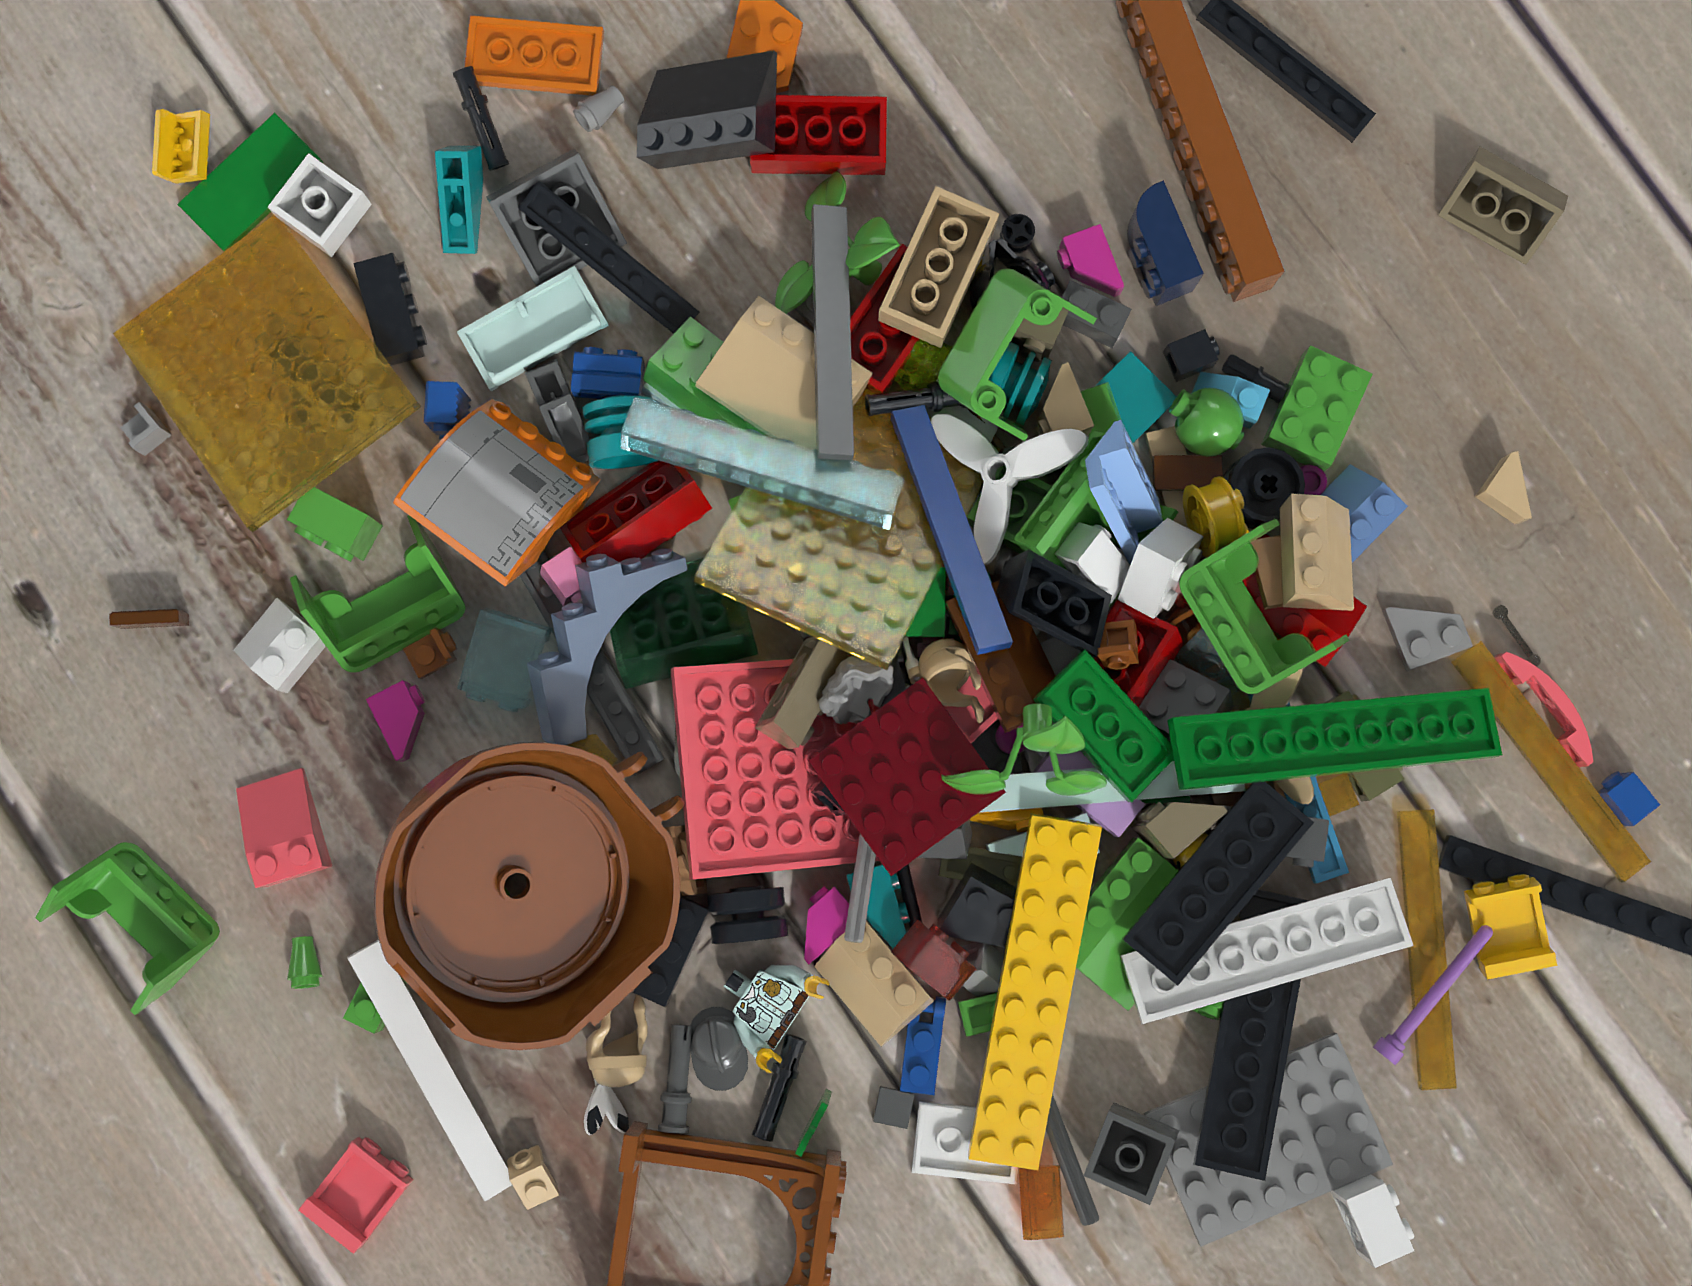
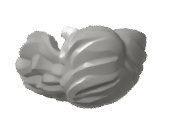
M873 653L858 654L843 660L836 668L835 674L828 679L827 685L822 691L823 696L818 701L819 708L823 713H826L827 717H833L835 722L839 724L863 721L871 714L868 706L869 699H873L874 705L880 708L884 697L892 690L893 667L885 659Z

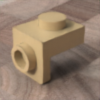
M539 1145L520 1150L514 1156L507 1159L509 1180L527 1210L559 1196L558 1186L543 1162L542 1150Z

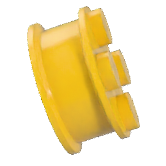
M1221 476L1214 477L1209 485L1198 488L1195 485H1188L1183 492V509L1188 529L1204 536L1199 549L1203 551L1202 555L1206 558L1249 532L1241 510L1244 508L1243 496L1238 489L1233 490L1228 481Z

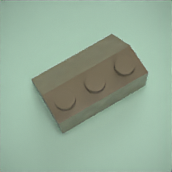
M1479 146L1461 173L1438 216L1526 265L1563 214L1568 195Z
M824 631L805 639L755 726V729L789 750L798 748L800 744L804 746L814 732V728L811 725L817 715L821 716L823 714L818 703L823 696L822 691L826 687L828 679L835 674L838 665L843 660L849 658L829 633Z
M1179 802L1149 803L1136 815L1135 819L1137 822L1132 826V829L1163 858H1175L1228 811L1224 806Z

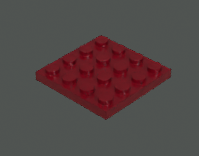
M923 677L808 760L890 876L897 873L1006 793L1003 789L989 794H970L953 788L941 779V774L949 776L990 769Z

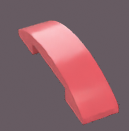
M1509 652L1495 655L1491 660L1509 683L1514 686L1523 684L1526 681L1563 728L1565 733L1555 741L1574 766L1578 768L1587 767L1592 764V748L1585 725L1575 706L1558 684L1541 669L1517 655Z

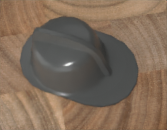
M723 1007L704 1009L693 1018L691 1023L693 1030L690 1052L695 1074L704 1086L715 1091H726L736 1087L744 1079L748 1070L747 1049L742 1044L733 1023L735 1014Z

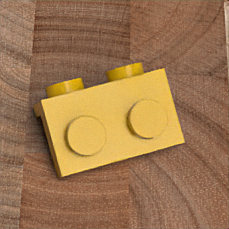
M165 109L156 110L152 161L153 175L175 184L207 179L209 113L197 110L174 114Z

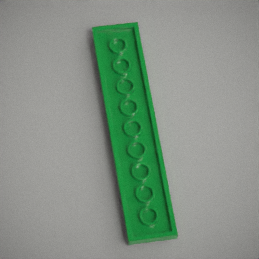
M1489 688L1172 717L1167 720L1179 790L1496 758L1503 755Z

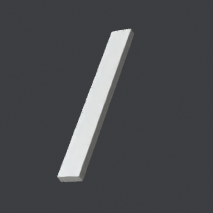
M379 939L348 956L350 964L483 1200L487 1201L510 1187L512 1183L509 1180L507 1166L401 977L386 962Z

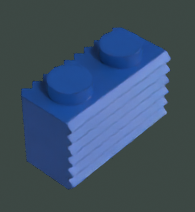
M427 381L424 423L435 435H439L441 440L457 423L470 413L468 411L471 408L469 405L470 397L457 382Z

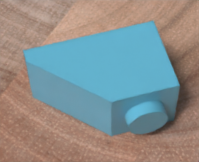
M1200 372L1192 393L1202 388H1217L1229 393L1241 407L1244 418L1243 427L1250 429L1258 421L1270 390L1240 377Z

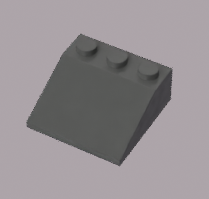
M575 149L568 151L486 196L536 287L573 266L578 271L588 265L518 209L519 205L538 181L553 191L620 247L627 244L582 158Z

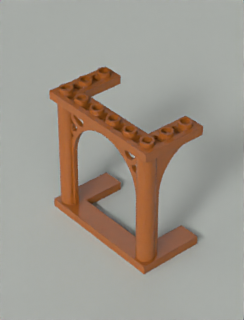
M633 1122L623 1137L618 1172H624L607 1286H624L642 1161L739 1175L763 1184L782 1201L790 1214L795 1228L797 1242L796 1258L792 1272L784 1286L830 1285L832 1268L825 1267L827 1253L834 1254L837 1232L830 1231L832 1217L839 1218L842 1197L837 1196V1193L844 1194L847 1175V1161H841V1151L827 1149L826 1155L804 1152L800 1157L795 1154L796 1150L647 1129L648 1123ZM764 1175H770V1176H773V1177H772L771 1180H770L769 1178H767V1177L764 1176ZM790 1178L797 1179V1181L789 1187L788 1191H784L780 1188V1179L785 1180L788 1183L790 1182ZM805 1187L813 1188L816 1191V1198L811 1205L806 1208L794 1206L792 1201L798 1190ZM818 1209V1214L814 1215L810 1220V1225H813L812 1228H804L802 1226L803 1216L810 1215ZM814 1238L813 1247L811 1245L806 1244ZM803 1252H807L810 1255V1259L806 1262L800 1259V1254ZM810 1269L809 1277L802 1270Z

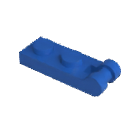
M936 996L933 999L934 1002L922 1011L933 1013L932 1023L920 1022L919 1014L907 1024L900 1091L935 1096L946 997Z

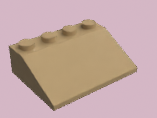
M758 296L739 319L696 382L695 387L810 464L817 455L814 333ZM851 359L852 401L854 406L863 394L873 373Z

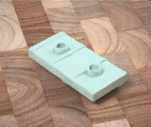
M573 266L460 329L457 333L489 390L493 391L498 386L527 370L529 371L539 363L570 348L573 344L609 325L576 267Z

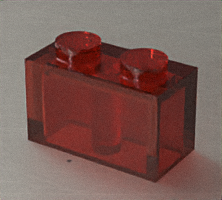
M917 920L891 953L907 968L950 1001L976 970L966 960L970 953L955 941L949 946L946 943L949 936L934 923L928 928Z

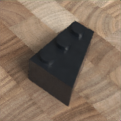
M971 863L937 919V935L1006 947L1017 888Z

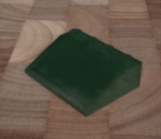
M732 551L686 562L687 571L663 580L642 594L622 613L611 628L610 635L617 668L625 689L670 678L671 668L723 664L759 654Z

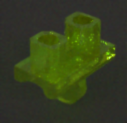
M920 339L912 348L911 356L905 366L899 370L894 378L895 381L904 390L926 388L928 384L938 379L939 369L952 347L943 343L942 348H939Z

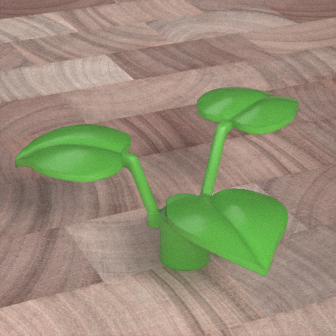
M837 171L834 172L811 193L805 205V216L809 221H811L813 204L841 205L846 194V181L842 174ZM875 217L865 223L857 232L854 242L848 236V246L850 249H848L846 265L849 267V279L853 276L864 285H871L878 279L882 271V264L876 259L900 246L891 231L889 223L884 218ZM802 260L785 273L777 288L775 297L776 308L787 314L800 306L813 292L812 265L809 266L808 262Z
M1030 704L1023 708V727L1017 728V737L1003 772L977 770L949 776L941 774V779L945 783L962 792L989 794L1003 790L1006 787L1004 780H1007L1010 776L1023 740V745L1032 751L1049 752L1056 777L1047 779L1046 787L1053 793L1064 796L1083 795L1107 785L1106 778L1097 772L1082 770L1065 774L1060 769L1057 754L1081 751L1085 747V740L1080 730L1066 716L1052 725V708L1045 704Z

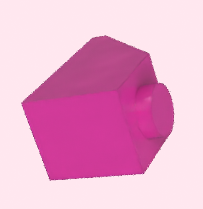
M1101 224L1062 237L1060 249L1057 250V257L1062 269H1068L1071 278L1113 297L1121 294L1124 283Z
M402 680L366 699L395 760L399 762H404L410 758L425 714L421 706L425 703V700L417 685L411 686L409 682Z
M824 886L809 899L813 905L808 909L804 960L808 965L845 932L849 902L835 886L831 890Z

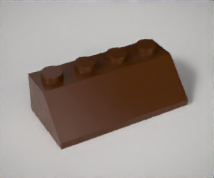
M999 580L991 584L1013 640L1010 648L977 655L956 597L946 601L945 608L972 663H974L978 674L981 676V684L1004 732L1007 733L1023 725V708L1030 704H1036L1033 699L1056 676L1031 624L1010 614L997 593Z

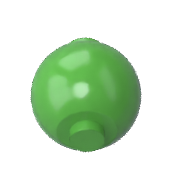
M1202 388L1192 394L1183 389L1169 408V413L1177 417L1175 431L1178 439L1185 448L1197 455L1216 456L1226 452L1229 448L1234 450L1244 437L1245 433L1242 432L1244 418L1241 407L1233 396L1221 389Z

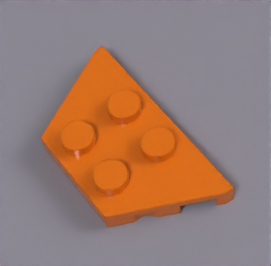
M740 0L727 58L774 50L777 52L776 93L787 91L790 87L803 22L775 0Z

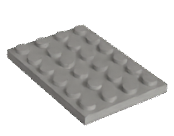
M1337 1033L1329 1034L1288 1052L1265 1181L1193 1165L1207 1086L1144 1113L1149 1118L1180 1130L1166 1168L1197 1242L1201 1247L1393 1165Z

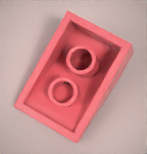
M304 768L236 788L245 854L255 888L269 887L332 867Z

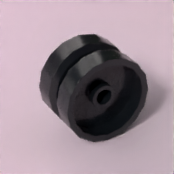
M1270 447L1252 450L1231 464L1223 475V478L1228 481L1233 490L1238 489L1241 492L1244 500V508L1241 510L1247 528L1250 529L1275 519L1279 522L1280 507L1291 494H1304L1305 491L1303 471L1296 460L1286 452Z
M761 885L729 889V892L707 895L709 913L713 915L731 914L732 919L715 922L710 926L712 944L748 942L788 936L786 917L782 915H764L765 910L779 909L785 905L784 887L762 889Z

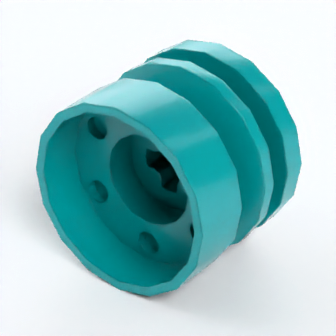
M1010 342L988 380L999 385L1005 393L1006 404L1003 416L1008 419L1013 406H1017L1021 410L1015 423L1023 426L1029 416L1036 410L1047 386L1052 360L1044 357L1039 369L1035 370L1031 368L1036 353L1031 351L1023 364L1016 361L1019 345Z
M626 395L612 396L593 401L582 407L584 418L590 420L584 424L586 432L601 435L587 442L590 467L596 469H623L647 465L661 459L657 434L642 431L656 424L655 416L650 414L655 410L652 398Z

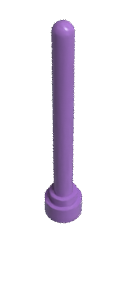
M1483 925L1479 928L1393 1035L1388 1034L1385 1039L1381 1037L1373 1046L1374 1049L1395 1066L1404 1056L1402 1051L1406 1047L1403 1044L1492 937L1493 930L1490 926Z

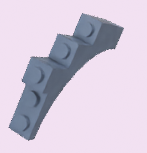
M659 549L653 551L651 557L644 559L629 558L618 562L606 554H596L587 557L586 562L575 565L582 603L567 604L562 607V611L551 614L558 652H545L540 654L537 660L527 662L542 739L544 741L568 745L587 738L585 720L587 685L594 660L606 635L622 613L642 594L663 580L687 571L684 556L673 552L671 549Z

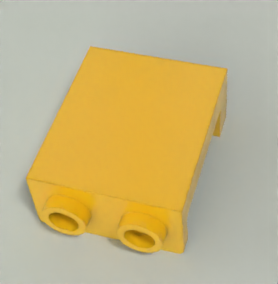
M1525 874L1509 877L1508 882L1494 885V882H1480L1474 884L1473 889L1464 891L1472 935L1474 936L1483 925H1488L1493 930L1492 937L1477 954L1479 969L1487 980L1558 966L1556 954L1549 945L1539 892H1542L1541 884L1534 877L1529 878V875Z

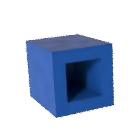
M1619 771L1614 772L1602 781L1601 784L1604 787L1595 794L1621 827L1635 826L1660 806L1659 802L1634 772L1621 774Z

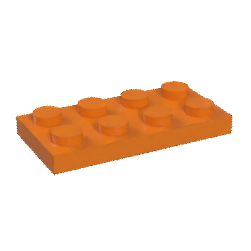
M470 15L464 68L473 66L479 86L593 96L598 93L604 29L603 27Z

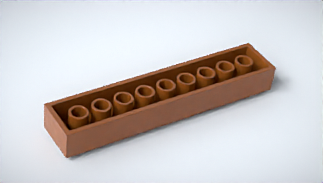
M1116 0L1118 13L1121 18H1126L1129 26L1127 35L1130 45L1133 49L1137 48L1139 52L1141 74L1144 79L1148 78L1150 81L1152 103L1155 109L1161 110L1164 118L1162 128L1167 140L1172 139L1174 144L1176 166L1179 171H1184L1188 181L1185 183L1187 195L1190 201L1196 202L1199 213H1197L1199 227L1202 232L1207 231L1210 239V256L1214 263H1219L1223 275L1220 276L1224 292L1230 294L1233 302L1272 289L1285 271L1182 1Z

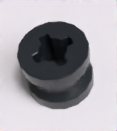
M1023 214L1009 216L1002 225L1000 239L1006 240L1007 246L1015 254L1025 252L1030 248L1035 235L1033 221Z

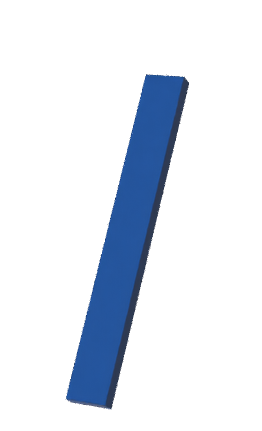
M925 405L892 411L891 421L976 654L979 655L1010 648L1013 640Z

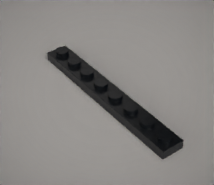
M1446 835L1436 866L1438 869L1478 883L1494 882V885L1508 882V878L1511 876L1529 875V878L1534 877L1541 884L1542 892H1539L1541 905L1692 957V919L1455 836Z

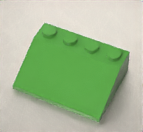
M1133 837L1090 890L1076 964L1078 971L1127 1011L1131 1009L1135 1002L1120 956L1135 952L1136 950L1122 938L1178 872L1175 867L1139 837Z

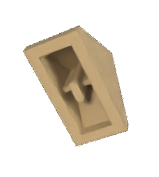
M1519 451L1511 452L1501 458L1475 496L1513 524H1519L1532 518Z

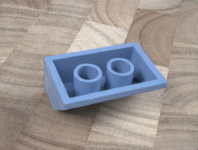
M1351 464L1321 494L1349 509L1352 563L1408 507L1384 482Z

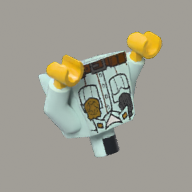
M771 965L766 970L760 969L753 981L737 970L733 971L723 986L741 998L732 1011L735 1014L733 1023L742 1044L755 1057L756 1064L762 1070L772 1073L767 1068V1062L772 1057L779 1063L782 1062L781 1056L771 1049L774 1050L809 996L818 999L824 998V996L817 993L816 989L819 983L829 985L830 983L827 979L813 976L811 973L795 965Z

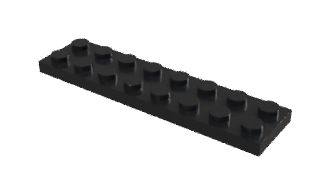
M1258 889L1239 912L1238 922L1310 900ZM1301 979L1224 1001L1193 1165L1265 1181Z

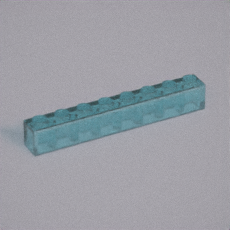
M634 397L621 430V449L888 530L890 529L904 482L903 477L897 476L889 470H877L863 466V464L856 460L817 458V449L810 450L800 447L786 439L777 440L770 438L753 429L744 430L737 428L720 419L711 420L697 416L687 409L678 410L664 406L654 399L644 400Z

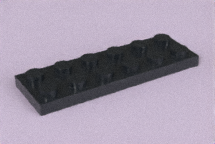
M1265 781L1251 783L1122 939L1178 986L1314 822Z

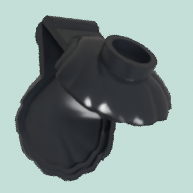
M993 240L989 243V261L978 268L970 285V302L974 310L995 273L997 258L1007 268L1016 270L1050 291V287L1055 284V278L1050 268L1044 262L1039 261L1035 264L1028 258L1017 256L1007 246L1006 240Z

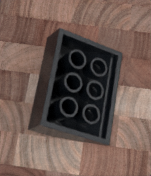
M773 50L657 70L637 124V158L656 169L775 152L777 52Z

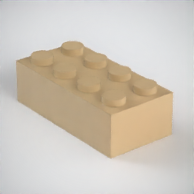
M935 186L879 309L878 321L942 348L997 226L999 213Z

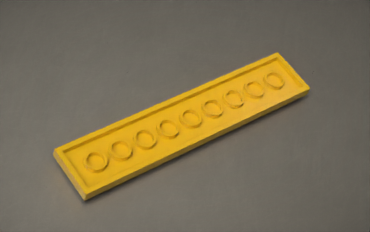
M1030 813L969 1144V1160L1038 1170L1102 831V826L1099 824Z

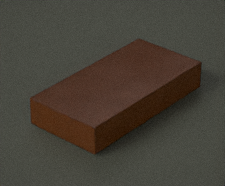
M1154 455L1152 457L1153 487L1155 491H1184L1188 485H1195L1199 488L1209 485L1214 477H1223L1222 455Z
M179 609L109 613L110 626L119 629L189 626V614Z

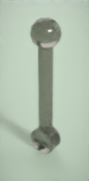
M1503 605L1495 607L1493 616L1498 620H1502L1528 657L1527 661L1536 667L1539 666L1541 663L1540 656L1533 654L1507 616L1508 609Z

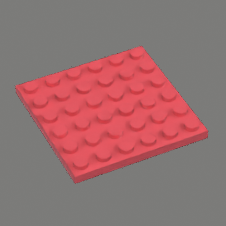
M794 659L671 668L682 799L685 802L683 811L690 880L852 864L856 862L860 833L847 815L836 816L811 793L821 782V779L808 760L859 723L848 722L846 724H839L835 722L833 717H827L826 713H823L821 716L817 715L811 725L814 728V732L809 741L804 746L800 744L798 748L790 750L755 729L757 722ZM869 699L868 706L872 714L879 707L874 705L873 699Z

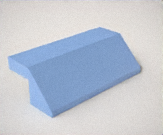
M1119 420L1114 422L1086 458L1085 463L1090 490L1128 563L1131 564L1139 544L1138 532L1159 526L1163 522L1156 491L1122 421Z

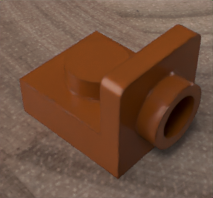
M435 627L430 630L431 634L403 648L419 679H423L457 661L453 651L457 650V646L448 631L443 633L442 630Z

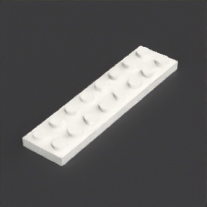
M1391 878L1229 924L1178 986L1137 951L1120 957L1142 1025L1414 945Z

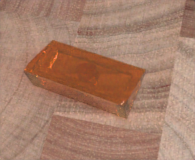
M1039 1165L1038 1170L1020 1168L1019 1184L1023 1240L1064 1237L1060 1165Z

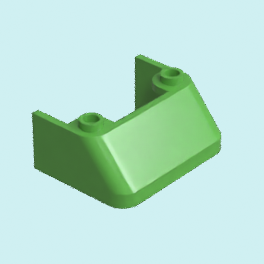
M1010 268L1001 269L991 278L940 367L938 383L945 393L979 416L1026 441L1028 434L1025 429L1000 415L1006 404V396L999 385L988 380L1024 318L1036 325H1048L1057 318L1063 307L1093 325L1097 318L1016 270Z
M409 515L407 518L417 542L411 545L404 554V561L409 571L351 602L348 601L343 593L336 590L324 591L312 597L296 575L290 578L301 614L340 666L348 672H360L403 650L408 645L431 634L430 630L433 628L442 629L454 623L465 612L462 596L435 545L421 524Z
M1277 519L1258 526L1192 566L1182 574L1179 583L1184 598L1240 690L1248 694H1257L1349 641L1348 636L1344 635L1316 651L1310 640L1302 634L1292 633L1277 640L1242 580L1252 575L1259 564L1258 554L1251 542L1279 526L1280 523Z
M128 842L115 845L54 885L35 917L39 922H42L64 906H67L74 914L85 919L95 918L106 911L153 957L146 963L142 971L143 980L147 985L130 1010L134 1015L170 990L213 946L220 933L217 922L140 847Z

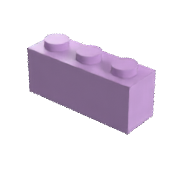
M1081 751L1057 754L1061 770L1096 768ZM1049 752L1035 768L1034 773L1054 771ZM1134 800L1133 802L1117 801L1075 806L1084 813H1087L1090 818L1114 837H1120L1145 804L1140 800Z

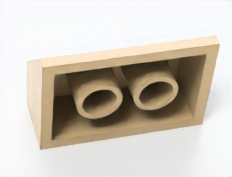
M1291 494L1280 507L1283 607L1352 611L1354 609L1349 509L1327 496Z
M866 921L862 943L846 941L844 932L834 941L814 967L823 978L829 981L832 989L882 1047L933 1003L934 1000Z

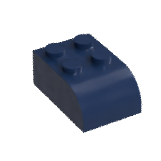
M1163 180L1150 186L1142 194L1127 229V238L1131 247L1128 250L1131 263L1134 268H1140L1144 278L1141 280L1143 291L1148 299H1153L1155 306L1193 292L1204 274Z

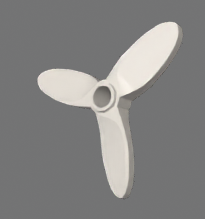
M937 414L932 417L931 424L942 446L958 461L979 472L984 480L974 524V539L984 565H988L993 561L1001 547L1009 520L1012 491L1018 481L1042 477L1076 459L1083 453L1089 439L1086 434L1075 429H1062L1045 433L1023 442L1003 455L996 450L985 436L960 419L947 414ZM1006 465V474L1000 480H996L995 474L997 469Z

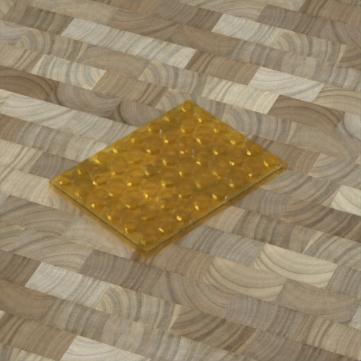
M275 215L113 333L240 519L252 533L421 408L413 394L288 227Z
M865 388L863 394L853 406L854 457L852 461L819 459L816 455L811 463L808 464L773 440L696 571L694 582L882 669L888 670L943 564V560L891 421V413L868 417L865 409L866 394L873 395L874 393ZM939 442L967 517L983 487L984 480L979 472L958 461ZM994 446L996 450L1000 453L1001 448Z

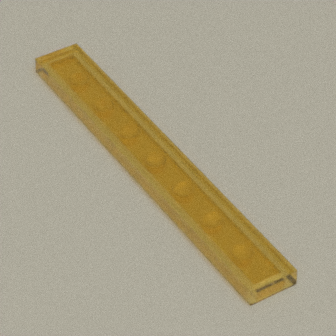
M1482 641L1477 642L1473 647H1470L1454 659L1451 663L1471 689L1489 688L1496 722L1619 882L1627 881L1651 862Z
M1434 809L1397 811L1405 921L1414 945L1408 947L1412 1009L1416 1007L1447 969ZM1448 989L1414 1031L1418 1086L1420 1090L1457 1088Z

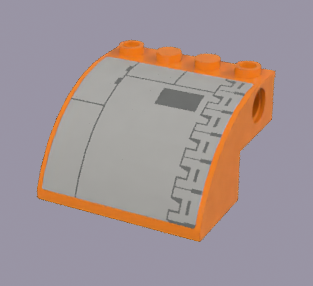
M492 398L464 417L440 440L395 497L393 504L506 587L537 562L553 533L584 508L601 479L593 473L590 466L577 462L566 453L563 446L556 442H550L539 433L536 426L522 421L511 413L509 406Z

